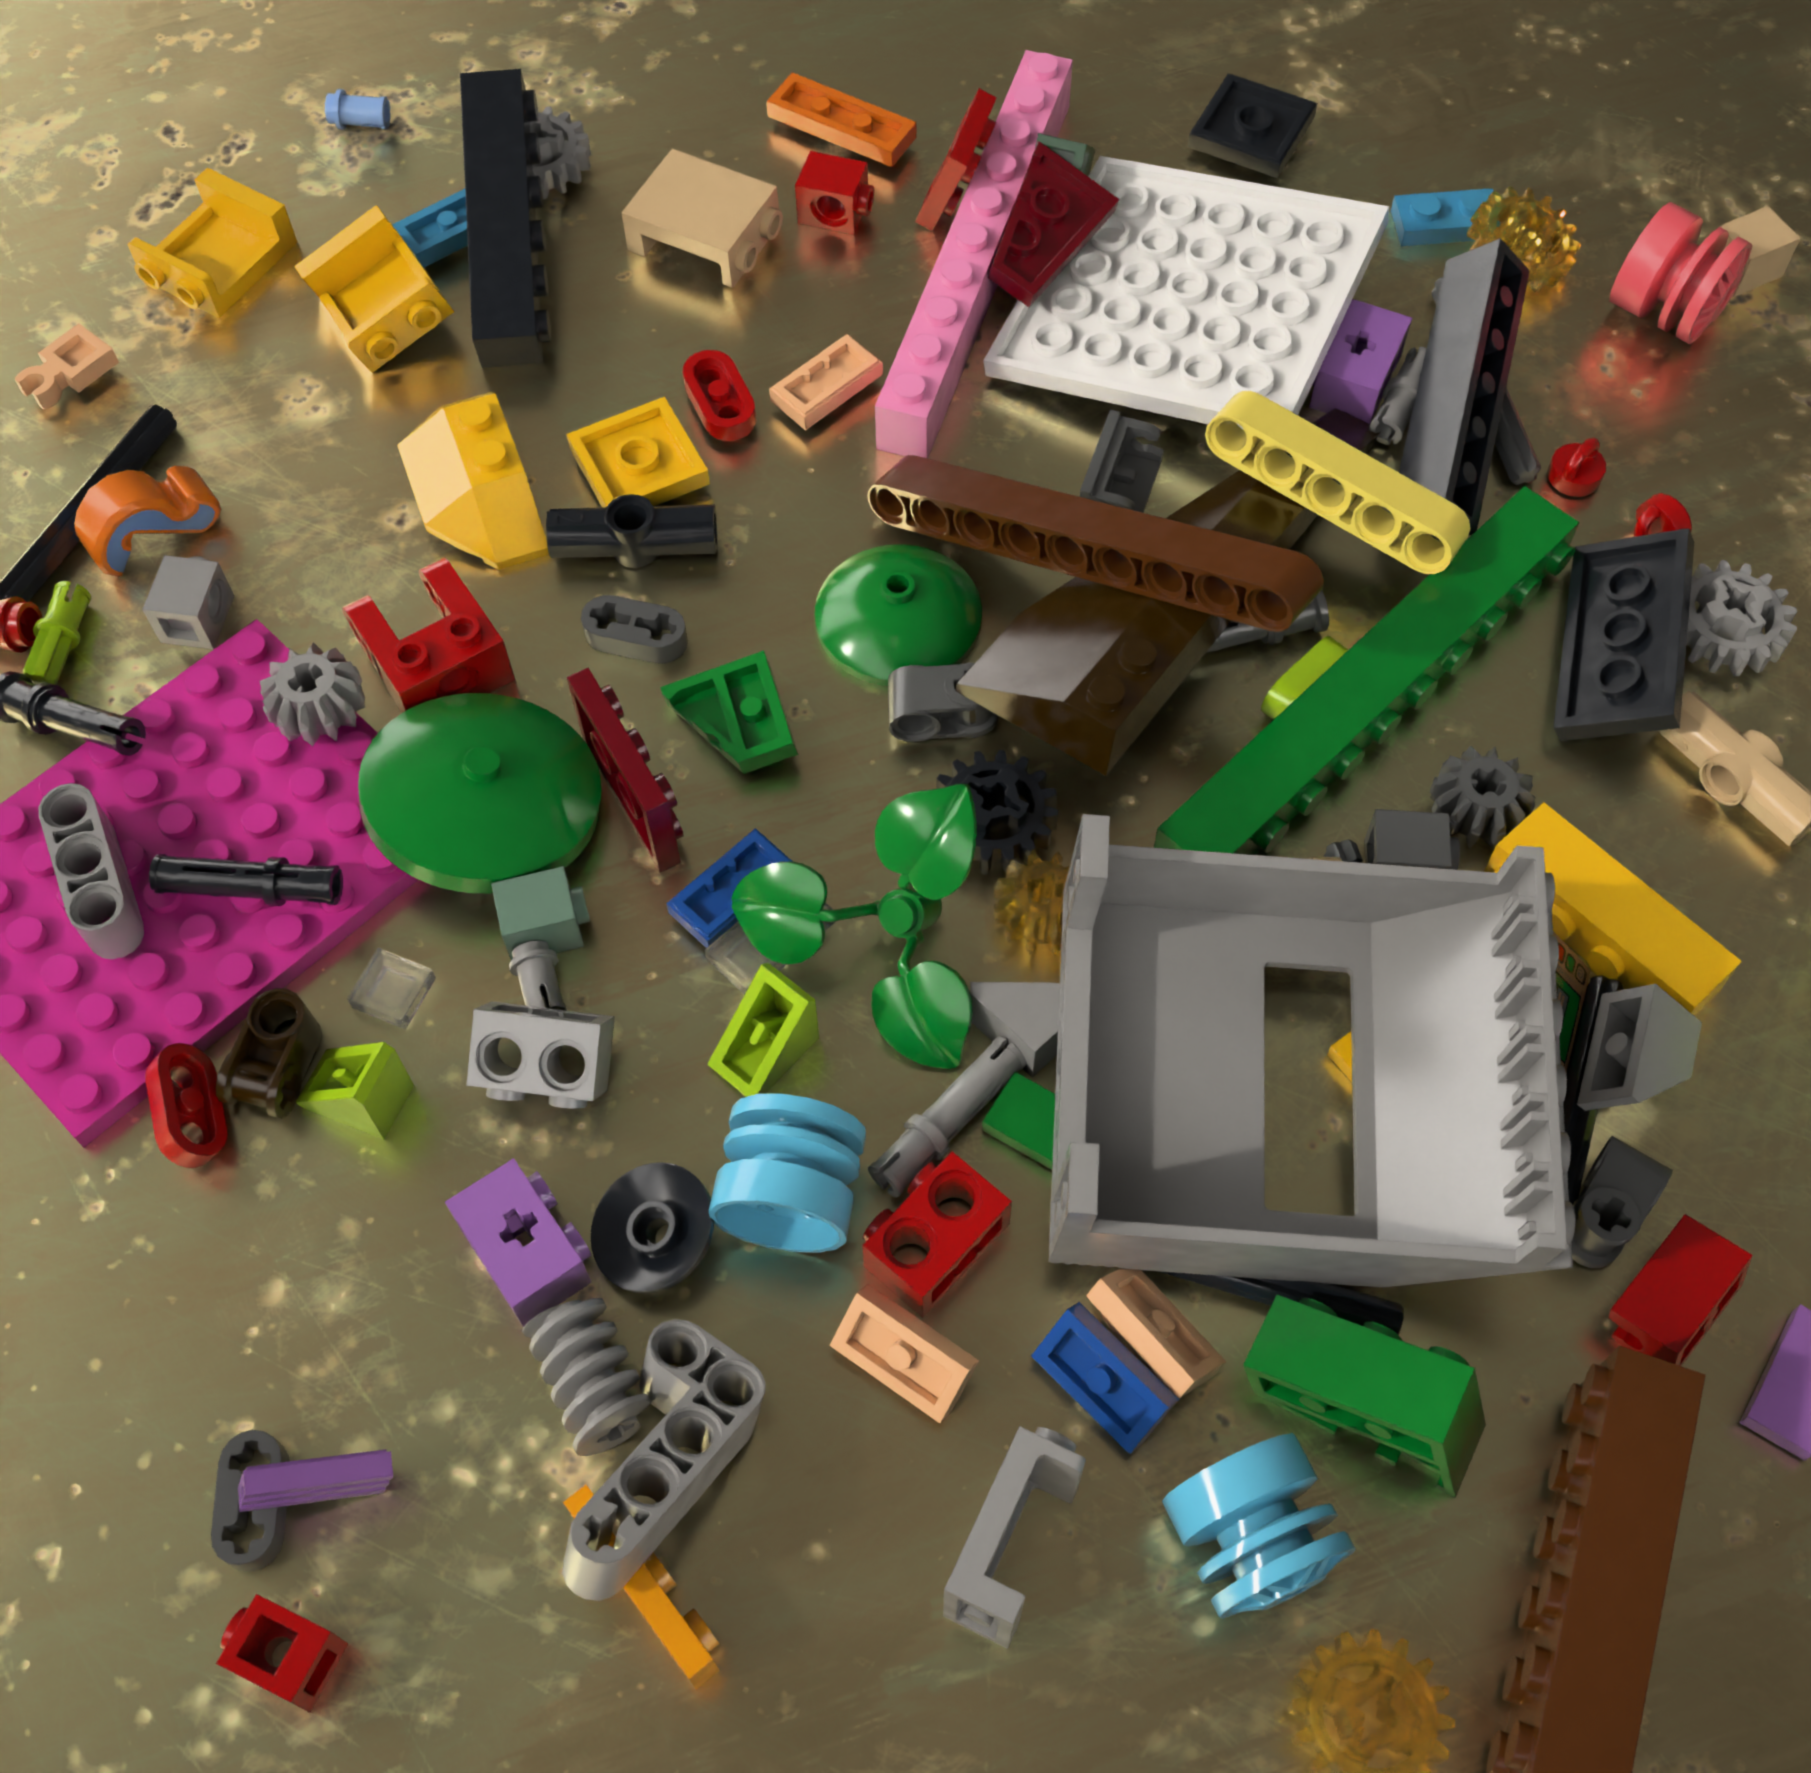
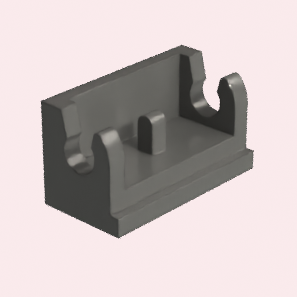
M1110 409L1081 486L1079 497L1144 513L1163 459L1164 449L1152 444L1140 443L1135 437L1157 441L1161 430L1151 423L1120 416L1121 412Z

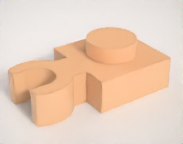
M78 323L38 353L43 362L41 366H31L22 370L16 376L15 381L22 394L26 397L33 394L39 407L45 410L54 406L60 400L62 390L70 386L79 393L117 365L119 361L112 347Z

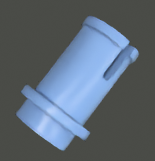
M337 89L335 94L328 93L326 95L325 116L327 122L335 124L338 130H344L346 125L376 127L387 130L390 124V103L386 96L347 95L344 89Z

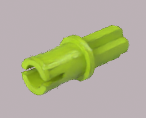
M60 581L56 583L44 618L37 620L33 627V633L36 638L23 673L36 685L43 682L57 684L69 651L77 648L81 638L77 630L86 607L91 601V594L79 584H76L69 602L67 594L71 582Z

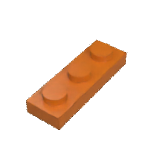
M793 72L767 100L768 117L890 167L895 165L917 138V122Z

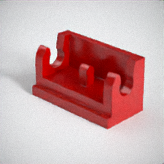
M1684 1214L1611 1308L1609 1319L1618 1325L1611 1335L1612 1338L1622 1347L1682 1366L1742 1287L1753 1255L1687 1214Z

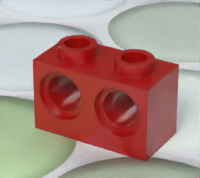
M953 1151L938 1166L933 1162L924 1166L913 1178L907 1189V1193L910 1196L894 1212L888 1208L880 1212L863 1234V1240L866 1241L862 1245L864 1267L922 1318L1010 1224L1012 1201ZM957 1197L968 1202L972 1208L964 1215L949 1216L941 1212L937 1206L947 1198ZM904 1244H917L923 1247L928 1255L919 1263L904 1264L898 1261L893 1256V1253Z

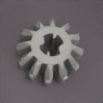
M313 642L306 654L299 655L289 648L288 660L285 663L269 662L271 677L260 681V692L264 698L263 703L265 705L263 710L269 722L273 723L275 727H279L281 734L286 736L289 741L302 736L304 741H307L313 747L320 735L327 734L337 741V728L340 726L356 727L357 716L355 711L365 708V695L361 686L362 679L357 667L353 666L351 661H346L344 655L336 647L323 653L322 649Z

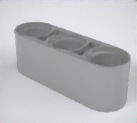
M73 783L59 785L42 798L38 810L67 917L95 954L106 959L125 957L140 945L144 936V924L115 829L89 789L80 784ZM111 917L108 921L102 923L105 919Z

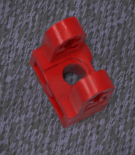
M445 557L419 569L422 583L443 619L401 640L397 638L369 595L342 607L344 616L353 634L384 681L389 694L401 713L416 705L443 696L465 693H492L515 681L503 639Z

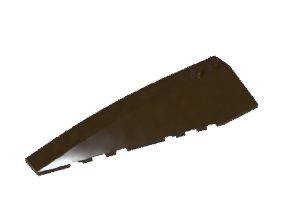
M1336 408L1312 423L1365 454H1368L1376 444L1377 437L1380 432L1374 433L1369 431L1370 424ZM1239 470L1166 519L1290 550L1318 514ZM1074 577L1020 612L956 684V692L1106 776L1232 620Z

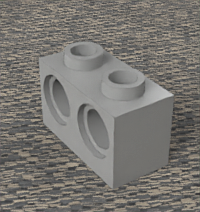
M493 1001L475 1008L473 1011L466 1086L487 1088L486 1096L496 1100L519 1101L525 1099V1093L549 1096L548 1103L555 1107L585 1108L587 1107V1101H594L608 1089L615 1016ZM501 1038L511 1039L519 1046L522 1054L519 1068L509 1067L501 1060L498 1053V1044ZM563 1045L572 1046L582 1054L585 1061V1069L581 1076L572 1075L562 1067L560 1063V1050Z

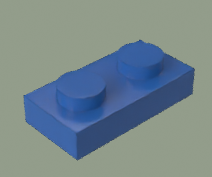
M1080 1302L1064 1312L1031 1355L1129 1454L1145 1442L1179 1400Z

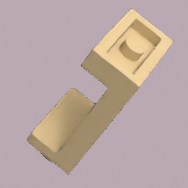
M673 148L621 212L628 251L645 257L655 243L660 241L718 263L721 266L723 284L732 288L745 272L749 273L753 269L759 252L769 239L773 240L779 233L783 219L782 211L779 210L777 186Z

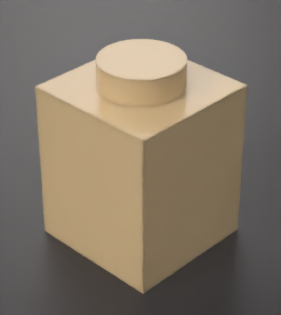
M1769 206L1719 226L1729 233L1725 248L1738 236L1753 245L1749 259L1743 269L1741 281L1733 297L1782 277L1801 239Z

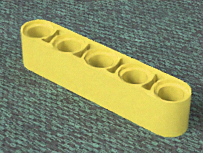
M1241 391L1235 394L1207 425L1205 433L1206 442L1210 450L1217 457L1415 571L1423 574L1442 572L1451 563L1469 535V519L1465 512L1457 505L1259 393ZM1431 535L1436 536V537H1437L1438 539H1440L1441 541L1436 540V539H1435L1434 537H1432Z

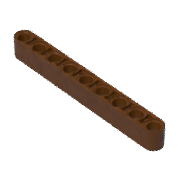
M916 455L903 457L876 481L867 493L871 509L877 517L891 526L1268 631L1281 632L1287 630L1320 593L1324 585L1322 571L1318 565L1307 555L1297 551Z

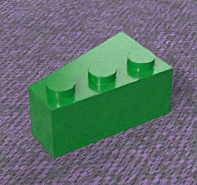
M1276 1295L1243 1364L1254 1394L1333 1435L1339 1426L1379 1443L1374 1456L1393 1466L1397 1463L1400 1455L1440 1475L1435 1488L1456 1498L1486 1426L1475 1368L1469 1366V1363L1462 1356L1449 1349L1432 1346L1429 1350H1425L1402 1341V1338L1396 1332L1384 1325L1375 1322H1365L1361 1326L1339 1318L1330 1307L1319 1301L1302 1298L1299 1302Z

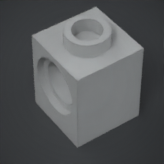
M164 555L142 610L160 643L214 650L234 599V594L219 562L197 556L182 558Z

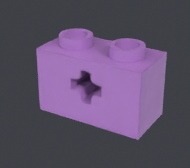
M1352 299L1312 384L1314 389L1309 408L1328 413L1336 408L1370 424L1383 398L1384 388L1392 378L1402 356L1412 317Z
M514 1158L445 1201L457 1225L523 1327L539 1313L559 1305L592 1283L583 1264L584 1260L592 1256L585 1241L572 1222L562 1228L559 1227L549 1212L551 1208L558 1205L549 1187L537 1171L526 1177ZM526 1231L534 1240L523 1247L515 1237Z

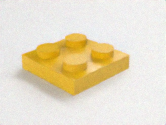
M665 396L566 434L569 448L602 507H607L615 498L627 494L640 495L648 499L653 506H656L710 484L707 467Z

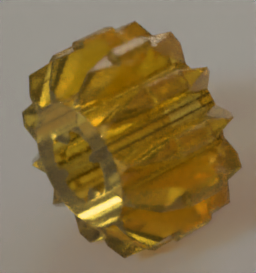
M1034 849L1028 856L1027 866L1011 860L1010 864L1006 867V878H998L994 886V898L997 902L993 906V917L996 924L1005 925L1004 936L1007 938L1008 943L1025 938V949L1029 955L1038 948V944H1047L1048 949L1054 956L1061 951L1063 891L1070 866H1062L1063 857L1059 851L1051 857L1050 862L1042 861Z

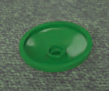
M883 545L851 556L828 575L816 599L815 624L823 649L836 665L860 680L888 686L889 675L894 670L903 666L960 665L971 653L978 640L982 624V604L978 589L971 577L960 565L947 556L915 545ZM893 591H904V592H902V593H894Z

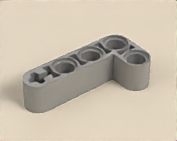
M673 1319L662 1322L654 1328L648 1339L640 1374L639 1387L642 1394L647 1393L651 1400L650 1404L666 1416L582 1507L571 1523L562 1574L570 1590L586 1600L600 1601L610 1598L626 1585L747 1443L754 1431L765 1395L766 1382L761 1371L753 1363L701 1327L687 1320ZM667 1363H675L682 1367L671 1366ZM721 1401H729L738 1406H729ZM678 1448H691L697 1451L698 1454L685 1453ZM638 1495L648 1496L657 1503L643 1504L633 1497ZM612 1533L616 1536L613 1548L608 1546Z

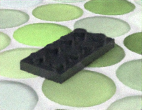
M1689 528L1574 547L1576 550L1572 560L1554 719V730L1560 741L1680 728L1695 543Z

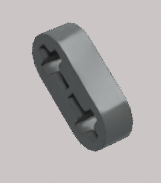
M603 595L589 601L582 610L581 622L587 643L593 649L600 652L652 663L666 664L681 657L687 649L688 638L683 616L677 610L670 607L614 595ZM609 619H617V622H610L607 629H600L598 626L606 625ZM662 630H670V633L664 634L661 640L652 639V636H659Z
M258 1430L239 1433L229 1440L221 1452L218 1462L211 1529L212 1547L217 1556L235 1569L245 1572L260 1570L272 1563L280 1553L285 1537L287 1506L252 1511V1522L263 1530L264 1534L262 1539H255L250 1542L247 1553H244L240 1546L232 1542L233 1535L245 1532L248 1523L249 1511L239 1512L238 1485L243 1473L239 1470L240 1465L251 1462L254 1457V1450L258 1449L262 1455L270 1460V1464L290 1461L289 1455L282 1444L265 1431Z

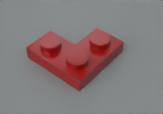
M980 88L978 89L960 123L950 149L927 192L915 223L933 231L942 213L949 217L953 214L964 190L957 185L959 181L967 185L970 183L982 158L974 150L977 147L983 151L996 125V121L988 117L997 97Z

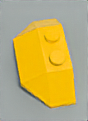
M488 392L440 406L398 444L399 452L427 532L464 552L483 558L484 563L497 570L549 555L547 539L526 473L496 393Z

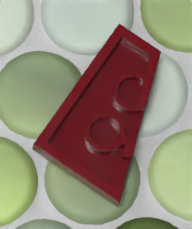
M1038 141L988 278L1024 305L1030 307L1114 214L1120 199Z

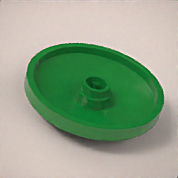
M465 693L443 696L416 705L404 711L384 726L374 737L362 759L359 771L358 793L360 814L369 837L378 850L395 866L410 876L439 888L456 892L490 894L493 893L491 883L562 866L566 868L585 849L596 829L600 812L602 786L599 767L589 746L560 717L536 704L518 698L490 693Z

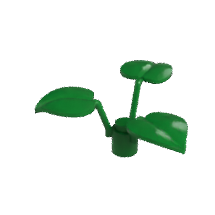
M961 783L938 789L911 792L896 798L881 812L875 828L876 851L880 861L886 868L901 874L898 879L899 888L888 892L881 901L877 900L869 904L835 910L823 909L827 899V885L823 876L805 864L792 861H780L760 867L749 873L739 882L731 897L732 910L751 944L763 956L781 964L801 963L814 956L821 949L825 939L823 921L835 922L868 915H878L881 925L889 934L898 938H906L907 943L898 960L900 975L889 976L880 980L872 991L871 1008L876 1027L890 1046L908 1059L919 1064L943 1069H952L962 1064L964 1046L971 1028L973 1015L972 999L966 982L956 970L944 963L924 961L911 969V960L917 947L924 942L921 931L935 924L941 915V899L954 893L962 886L972 867L976 847L977 825L974 801L968 784Z

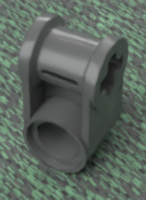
M975 663L927 667L909 665L894 670L888 677V714L891 735L906 742H921L939 738H977L991 732L997 724L998 715L956 692V684ZM973 710L976 713V721L974 723L970 721V711Z
M1611 1136L1589 1170L1582 1184L1584 1189L1573 1207L1575 1230L1571 1241L1572 1259L1578 1264L1589 1268H1603L1612 1264L1623 1250L1625 1244L1630 1242L1640 1230L1643 1221L1666 1187L1673 1170Z

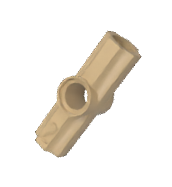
M1688 691L1683 694L1680 728L1658 730V732L1700 768L1701 783L1715 800L1728 806L1740 803L1788 846L1798 844L1811 832V792L1782 767L1783 758L1778 746L1762 732L1748 730L1742 733L1695 692L1691 693Z

